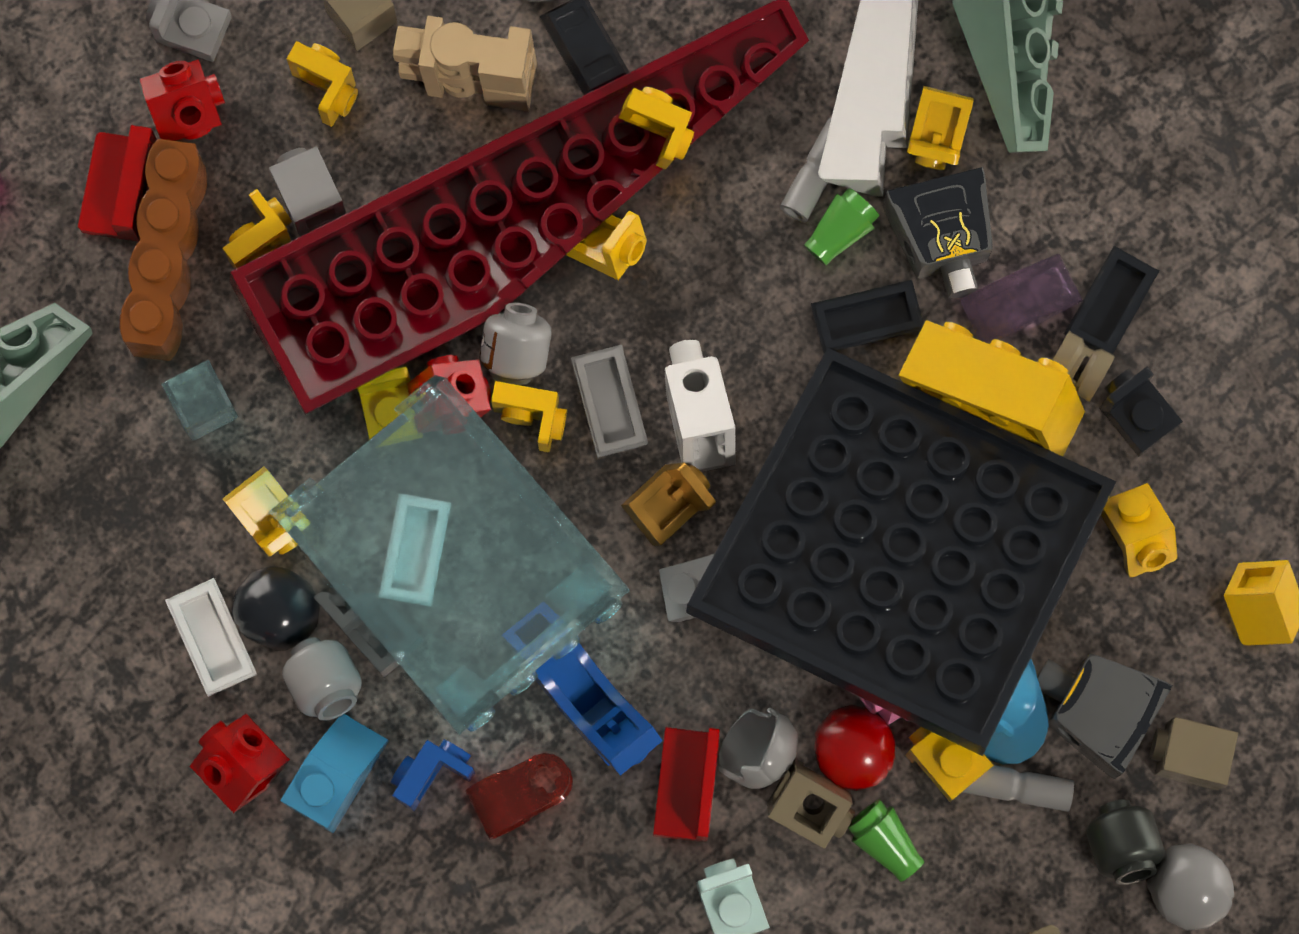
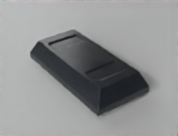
M569 0L539 16L583 95L630 73L589 0Z
M1113 246L1064 335L1071 331L1083 338L1085 346L1094 351L1103 349L1113 355L1157 277L1159 270Z
M912 280L811 303L823 354H825L827 348L839 351L919 332L924 325Z

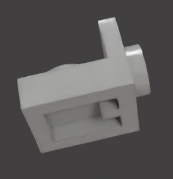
M151 0L146 14V21L149 22V28L156 43L211 62L215 60L232 18L229 9L203 0Z

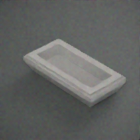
M622 345L571 357L597 458L648 445Z

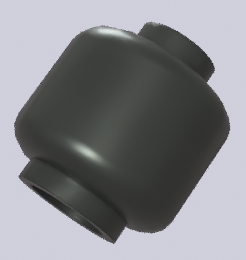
M1125 799L1112 801L1101 806L1098 809L1100 816L1091 821L1086 829V835L1099 873L1105 877L1114 878L1116 884L1119 885L1137 883L1155 875L1157 872L1156 866L1164 858L1165 850L1151 810L1142 806H1131L1130 801Z

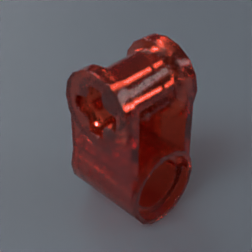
M541 753L510 769L499 771L480 780L466 789L465 792L489 840H492L529 822L534 816L563 802L572 791L573 777L570 769L561 758L554 754ZM543 767H547L552 773L561 772V776L554 780L557 789L551 793H548L543 787L534 788V784L540 780L538 770Z

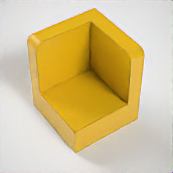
M1289 560L1238 563L1224 593V598L1240 642L1243 645L1292 644L1299 629V588Z

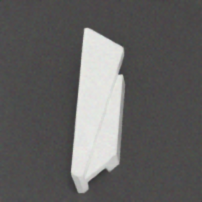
M860 0L818 175L823 181L851 188L854 191L867 195L883 197L886 146L891 148H907L918 0Z

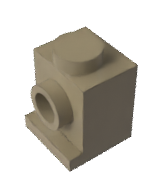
M796 758L767 802L769 818L824 849L832 836L840 839L844 835L855 814V810L850 808L853 803L851 793L848 790L805 767L804 763ZM810 794H815L824 801L819 808L809 809L804 805V799Z

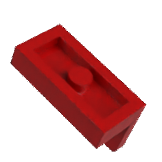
M131 125L129 136L105 132L96 134L78 222V228L82 233L140 241L141 238L137 229V214L140 203L149 190L145 167L150 149L157 140L152 128Z
M665 727L653 836L707 842L720 729L709 728L708 732Z

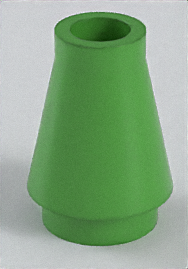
M848 188L842 196L839 194L835 195L812 236L804 244V247L821 263L827 266L833 258L875 228L872 223L880 215L862 196L853 189Z
M878 799L865 807L852 819L848 827L849 831L854 835L851 841L892 872L900 882L909 878L924 864V859L915 849L893 806L887 808Z

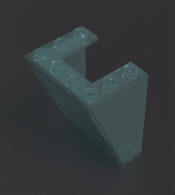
M434 375L394 408L399 416L319 482L309 478L268 513L429 708L460 735L466 729L472 732L487 723L495 714L496 710L493 706L508 693L515 696L527 689L538 677L536 670L551 657L555 660L560 659L572 651L580 642L578 634L595 621L596 624H600L612 617L623 604L620 599L630 590L445 377Z

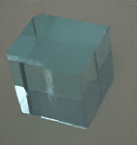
M209 360L161 383L184 430L191 440H196L239 417Z

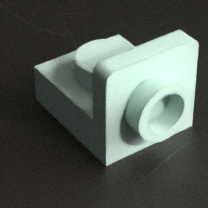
M733 858L703 869L706 878L698 881L696 886L713 934H756L770 928L752 879V871L749 864L737 867Z

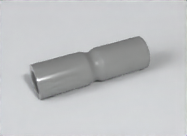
M828 118L807 156L806 164L799 170L780 205V209L786 215L800 222H807L828 182L823 181L819 177L818 171L831 118Z
M994 765L962 793L1006 801L1018 800L1023 804L1069 812L1074 792V780L1033 772L1019 773L1011 768Z

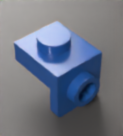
M443 739L439 747L427 740L415 759L407 755L396 770L391 784L397 788L392 796L402 805L415 811L443 766L470 782L475 775L474 768L467 764L471 755L448 740Z

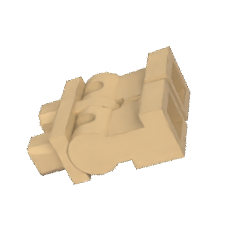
M427 16L425 29L398 26L393 48L394 61L399 62L398 73L401 79L422 81L427 96L443 98L444 90L458 98L482 94L486 105L529 112L537 68L531 29L510 26L508 39L473 34V31L466 25L456 22L444 24L443 18Z

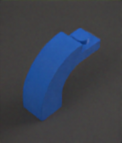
M544 602L502 635L526 669L576 731L606 765H611L620 776L633 765L643 761L648 753L663 741L653 726L618 692L601 672L566 623Z

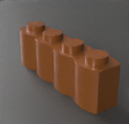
M157 139L151 147L146 161L145 174L149 190L144 195L138 209L137 229L141 240L135 246L129 261L128 276L132 291L127 296L121 310L120 332L124 343L134 357L171 361L177 353L182 339L183 326L179 310L184 305L190 290L191 273L187 260L193 254L198 242L199 222L195 211L202 203L206 193L207 172L195 143Z

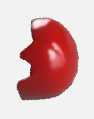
M848 705L832 710L816 729L814 745L816 761L820 771L834 784L845 789L860 791L878 785L887 777L888 772L892 770L895 761V739L891 728L879 714L871 713L866 707Z

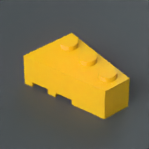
M926 320L899 373L903 383L1060 456H1064L1085 413L1068 370L1063 365L1048 358H1039L1038 362L1020 356L1021 353L1015 347L1000 340L993 339L990 344L973 338V334L969 330L953 322H945L941 326Z

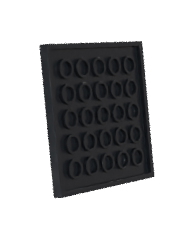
M827 348L687 603L686 613L983 756L1106 506L1116 481Z

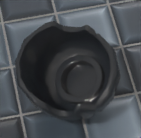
M270 566L251 572L235 591L231 611L234 622L239 626V631L246 638L275 651H286L308 639L317 627L320 605L314 599L316 594L313 587L304 578L286 568Z

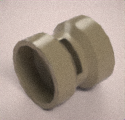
M1069 331L1053 361L1063 365L1068 370L1078 396L1090 402L1115 356L1103 349L1095 351L1085 346L1083 338ZM1087 356L1090 359L1078 380L1073 378L1083 359Z

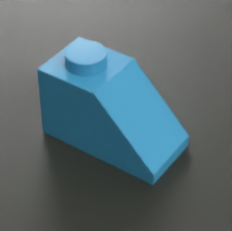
M345 714L339 716L309 752L280 801L300 815L334 833L389 740Z

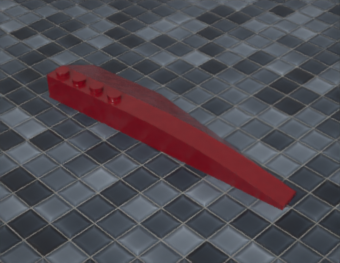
M774 0L231 271L229 282L304 414L306 415L484 324L490 316L499 314L505 309L507 304L512 303L659 174L663 168L656 166L666 138L618 118L624 102L633 88L640 91L644 87L660 90L673 99L671 104L692 112L686 127L694 131L690 143L692 145L807 44L809 39L789 1Z

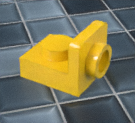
M258 189L250 193L249 198L262 221L256 225L250 222L241 226L230 236V243L223 247L234 269L292 241L286 226L292 223L289 215L275 197L266 201Z
M407 367L396 368L357 388L361 398L372 450L424 438L423 434H418L407 388V383L411 381Z
M495 381L491 400L493 411L502 413L501 420L516 425L531 426L533 419L541 420L538 437L539 451L550 453L552 439L562 440L567 416V409L558 408V392Z

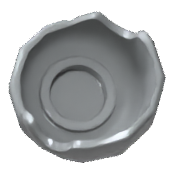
M772 708L767 709L769 714L755 709L745 711L731 726L721 743L717 757L719 771L742 786L752 789L768 787L788 772L796 758L798 734L789 718Z
M1192 843L1173 845L1167 848L1164 858L1156 866V874L1147 879V888L1151 893L1158 913L1166 918L1168 922L1186 931L1209 929L1226 917L1233 905L1232 898L1235 896L1234 884L1228 867L1212 851Z

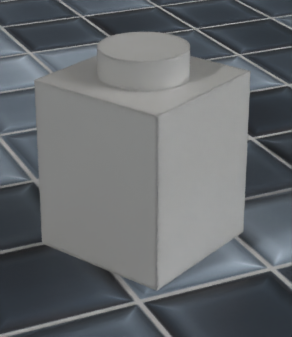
M317 146L307 151L305 148L290 150L277 159V164L269 167L276 187L299 236L305 235L346 214L343 201Z

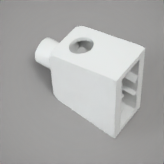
M697 340L677 342L669 348L672 365L665 368V384L681 463L693 465L701 472L736 465L735 424L718 359L712 356L703 358L700 343Z

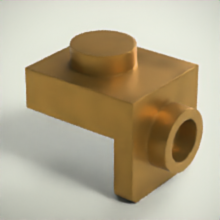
M683 462L665 464L621 506L653 546H660L696 512L711 509L716 504V500L708 491L710 483L704 474L695 466L687 465Z

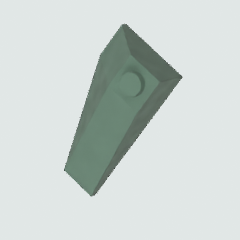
M952 0L1008 152L1048 151L1054 92L1047 82L1049 60H1055L1058 56L1059 43L1053 39L1051 40L1053 16L1062 14L1063 0Z
M56 303L0 328V449L93 334L90 326Z

